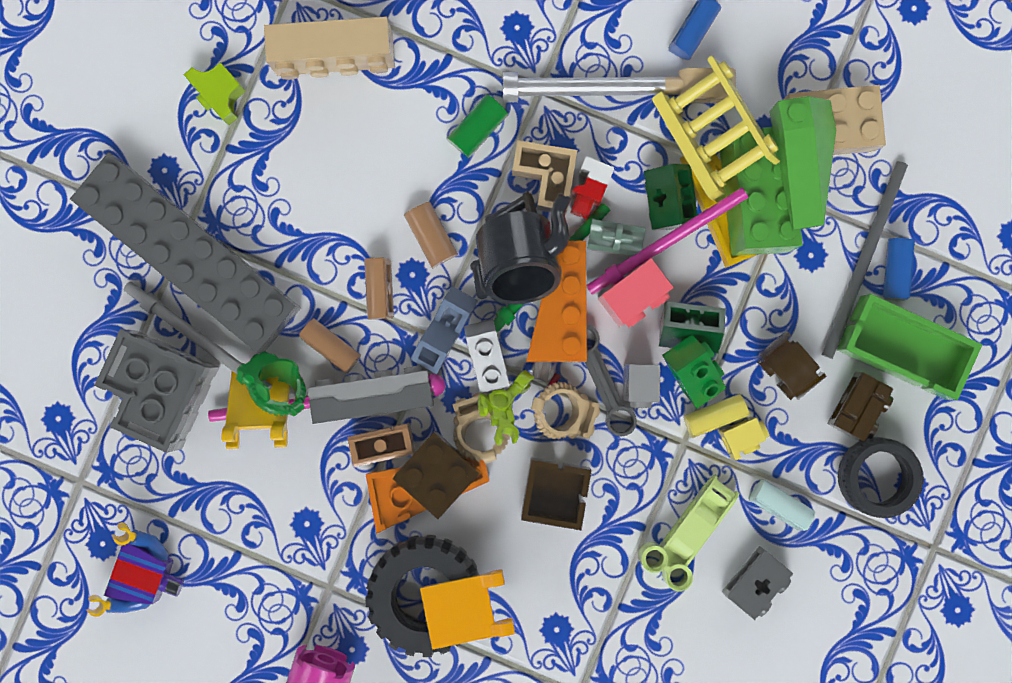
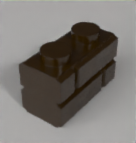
M855 372L827 424L855 440L866 442L867 438L872 439L879 428V423L876 422L881 412L885 413L890 408L893 402V397L890 395L894 389L864 372Z

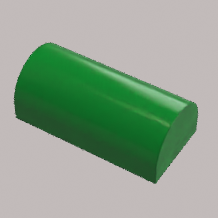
M486 94L446 139L467 159H470L505 120L508 113L493 97Z

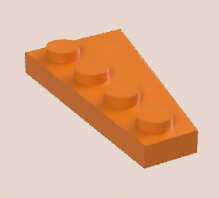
M568 241L564 251L558 255L562 271L561 282L554 292L541 299L526 362H587L586 241Z
M471 458L468 459L480 470V474L462 494L490 481L487 464L483 460L476 461L475 459L473 461ZM402 467L365 474L376 534L426 511L417 500L392 479Z

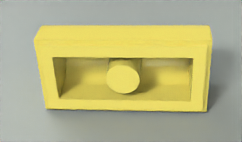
M741 394L683 415L690 437L695 438L749 416L750 412Z

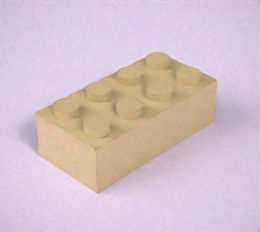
M387 17L264 25L266 62L275 74L281 76L282 79H297L300 74H311V77L321 78L329 76V72H340L341 75L350 76L358 74V70H370L371 73L379 74L388 72V68H395L393 32Z

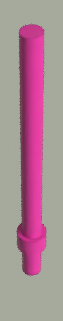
M741 187L619 265L615 263L605 269L606 273L586 285L589 292L594 295L611 283L613 285L617 284L630 271L749 198L744 188Z

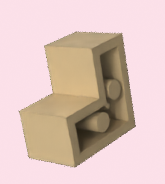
M517 140L512 176L540 180L541 186L537 210L551 212L553 203L560 192L564 196L570 197L578 150Z

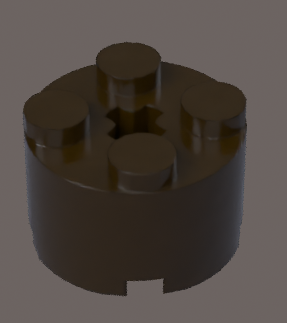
M785 331L758 354L761 359L757 363L767 375L771 377L775 374L779 378L780 382L776 385L787 398L792 400L795 397L799 400L827 376L821 371L818 374L816 373L820 369L819 365L798 341L794 342L792 340L789 342L787 339L792 335Z

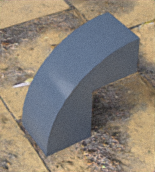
M452 286L444 297L433 321L421 337L410 360L437 374L466 325L478 300Z

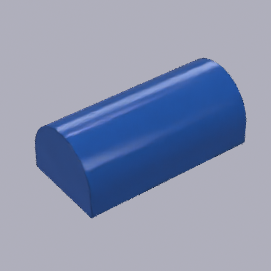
M697 0L669 45L668 51L681 59L690 60L719 14L721 5L716 0Z
M888 239L883 299L905 301L910 298L915 247L914 239Z

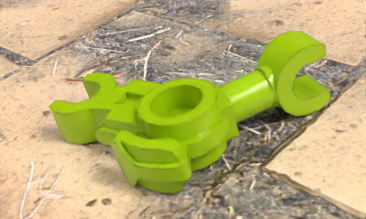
M527 370L520 373L513 384L506 390L503 388L494 390L488 396L483 393L479 394V415L486 417L488 412L491 415V426H497L494 440L498 446L503 442L502 434H508L513 444L517 443L519 438V430L514 426L515 418L512 404L517 395L520 393L524 394L531 387L529 383L534 379V376Z

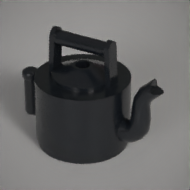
M528 191L497 212L485 216V224L480 227L476 234L479 259L470 264L476 295L479 299H486L489 296L494 301L503 304H526L545 298L557 289L561 282L562 274L558 255L564 251L569 240V229L565 212L571 197L564 196L561 192L558 194L552 206L551 222L545 216L537 213L534 198Z

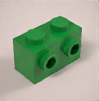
M691 335L662 355L681 390L696 409L726 389L721 379L725 374L715 360H711L715 355L705 341L700 344Z

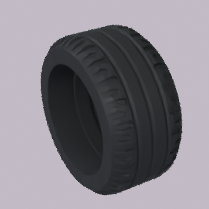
M873 437L872 439L867 438L866 442H857L843 455L839 464L838 484L845 500L856 510L876 518H892L903 514L917 502L923 489L924 474L918 457L908 446L893 439ZM877 452H887L893 455L900 465L902 473L901 484L897 492L888 500L878 503L871 502L864 497L859 488L858 473L861 465L869 456Z

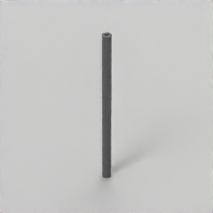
M897 161L821 354L824 357L833 359L907 170L908 165L904 162Z

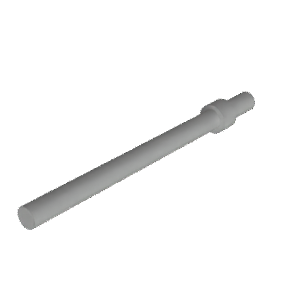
M131 281L125 285L124 292L137 300L142 309L149 314H156L237 374L236 370L242 364L239 360L162 305L161 299L153 293L147 294ZM266 380L262 381L270 391L272 385Z

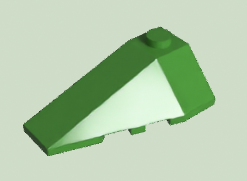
M806 96L778 101L769 113L775 143L779 148L777 154L780 160L779 165L792 231L823 226L836 137V125L831 100Z

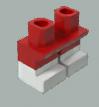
M585 157L579 174L587 177L584 185L574 187L570 196L576 198L570 211L571 214L587 219L592 206H599L614 167L590 157Z

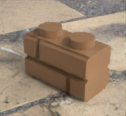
M410 423L347 437L354 467L412 455L416 452Z

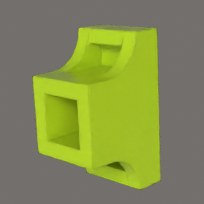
M221 62L206 72H201L191 67L183 74L200 93L196 96V99L207 111L213 108L228 125L238 118L234 110L235 103L246 91Z

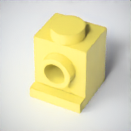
M749 417L718 431L730 458L733 460L741 459L739 454L741 451L746 455L760 449L759 443L766 441V438L769 437V432L762 420L758 422L755 417Z

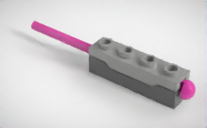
M421 365L404 368V374L392 375V370L374 372L375 378L363 380L362 374L345 376V383L333 384V379L315 381V387L307 388L308 395L305 398L304 409L310 408L312 424L433 407L432 391H434L435 397L441 395L445 390V381L438 374L430 375L429 370L422 371ZM295 398L289 399V404L293 403ZM227 408L208 411L210 422L226 420Z

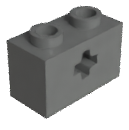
M759 546L722 590V593L752 619L756 620L758 616L762 617L770 610L772 606L771 600L776 594L783 593L791 583L790 577L794 573ZM756 580L761 581L765 585L763 589L756 587L754 584Z

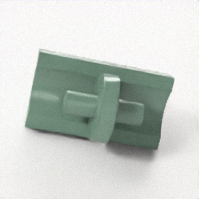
M592 219L587 250L632 257L642 250L646 228Z

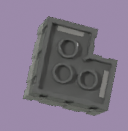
M120 329L94 385L102 390L113 392V395L122 398L118 407L119 411L116 417L113 418L110 428L165 453L182 449L186 442L185 438L192 429L199 413L200 405L203 404L211 387L210 383L213 377L216 376L219 367L202 362V359L184 351H178L174 349L175 347L158 339L147 337V334L140 331Z

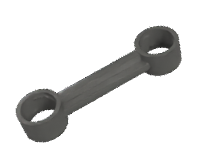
M587 324V329L595 335V343L589 350L587 349V362L585 364L607 411L605 418L606 426L614 435L627 436L636 427V415L631 409L624 407L598 350L599 333L593 326ZM623 410L631 415V425L625 432H618L610 426V417L615 411Z

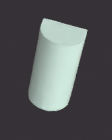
M764 479L758 482L748 498L752 503L799 531L808 530L815 517L813 509Z

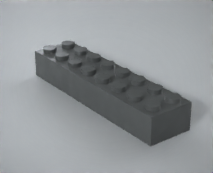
M109 152L70 198L72 202L256 353L266 351L301 309L298 304L130 166Z

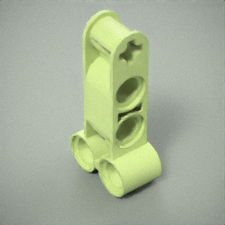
M716 474L711 476L660 545L655 542H648L641 546L638 552V559L643 567L651 573L662 571L663 580L675 591H684L691 586L693 575L687 566L739 497L740 493L738 491L733 492L718 481ZM712 489H715L717 492L723 495L726 498V500H724L722 497L716 494ZM652 550H658L660 552V560L653 565L647 564V553ZM677 568L683 569V579L677 583L671 582V572Z

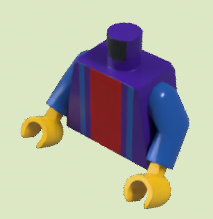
M123 522L117 524L119 530L126 532L122 536L111 535L114 542L122 546L104 596L109 598L104 601L98 595H91L88 598L90 602H99V606L96 609L86 610L91 616L99 617L105 611L107 613H129L146 609L151 604L159 601L163 592L178 597L184 580L169 575L174 560L168 557V551L156 536L138 530L131 532L128 525Z

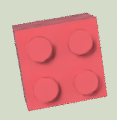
M651 258L601 295L598 300L618 327L626 324L629 328L646 316L643 310L650 306L653 310L670 298L667 292L674 287Z

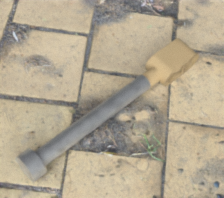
M686 68L679 71V77L518 78V72H503V103L518 102V96L657 95L660 92H663L665 95L680 96L714 72L712 68ZM731 68L734 76L730 79L736 87V70ZM719 82L691 103H718L727 97L728 94L721 82Z

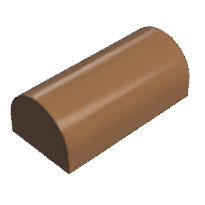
M425 202L404 214L432 269L458 255L431 202Z
M384 257L364 259L367 319H393L391 261Z
M314 318L299 333L302 341L345 374L352 370L361 357L360 353Z

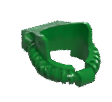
M263 351L260 354H254L249 362L246 364L242 363L237 368L236 380L241 385L245 384L254 403L263 411L276 416L277 414H280V416L284 414L286 416L289 414L296 416L304 410L306 386L299 374V367L294 361L278 358L275 354ZM278 377V381L284 382L294 389L296 393L295 401L289 404L287 401L278 402L270 399L269 388L262 381Z

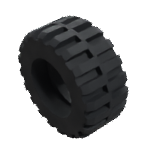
M436 535L409 537L408 540L399 541L390 550L386 551L372 570L366 587L368 589L367 596L365 597L366 607H369L370 611L368 618L370 623L375 624L378 628L376 631L377 635L381 639L387 638L390 641L389 646L394 650L400 647L406 650L405 655L413 657L415 653H423V657H432L434 652H440L441 655L450 652V647L452 646L432 650L427 622L412 619L403 612L397 601V587L406 573L418 567L436 569L443 573L449 581L479 575L474 560L467 556V551L461 546L458 548L452 544L453 541L444 538V540L438 539Z

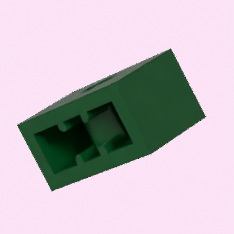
M669 164L644 171L652 230H673L698 215L692 169L689 164Z
M665 301L660 321L659 347L673 348L693 335L700 344L705 341L713 353L719 354L725 334L726 308Z

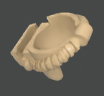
M558 382V384L553 383V385L545 388L538 398L534 397L531 409L535 411L533 415L535 417L534 421L537 423L536 426L544 436L547 435L548 438L552 437V439H561V437L566 438L568 436L574 439L577 435L590 439L595 430V419L600 414V404L588 401V396L586 394H579V390H576V387L571 384ZM558 393H565L572 404V415L564 425L555 428L550 427L545 420L544 413H542L545 401H548Z
M479 392L474 394L472 398H462L457 400L455 404H452L457 415L453 419L455 426H457L454 428L455 433L453 437L455 438L453 440L461 455H465L467 459L471 458L473 461L475 459L476 461L483 460L486 464L497 460L496 455L502 453L501 450L506 448L505 445L508 444L510 436L502 434V444L498 446L495 443L492 446L493 449L484 452L473 450L466 445L465 435L468 427L479 419L490 420L491 416L489 412L486 417L479 415L478 397L481 394Z

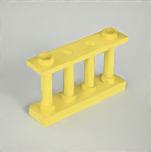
M711 55L707 60L714 72L677 98L674 96L669 98L663 92H660L651 99L706 195L715 202H719L728 196L723 188L727 180L763 156L774 165L779 163L780 160L775 153L779 150L777 144L769 134L764 135L730 79L734 76L731 68L725 61L720 63ZM721 82L728 96L691 122L688 120L685 122L680 114L684 111L683 108ZM735 106L743 120L706 146H699L695 140V137L698 135L697 132ZM750 131L758 145L720 171H713L709 164L712 160L711 156Z

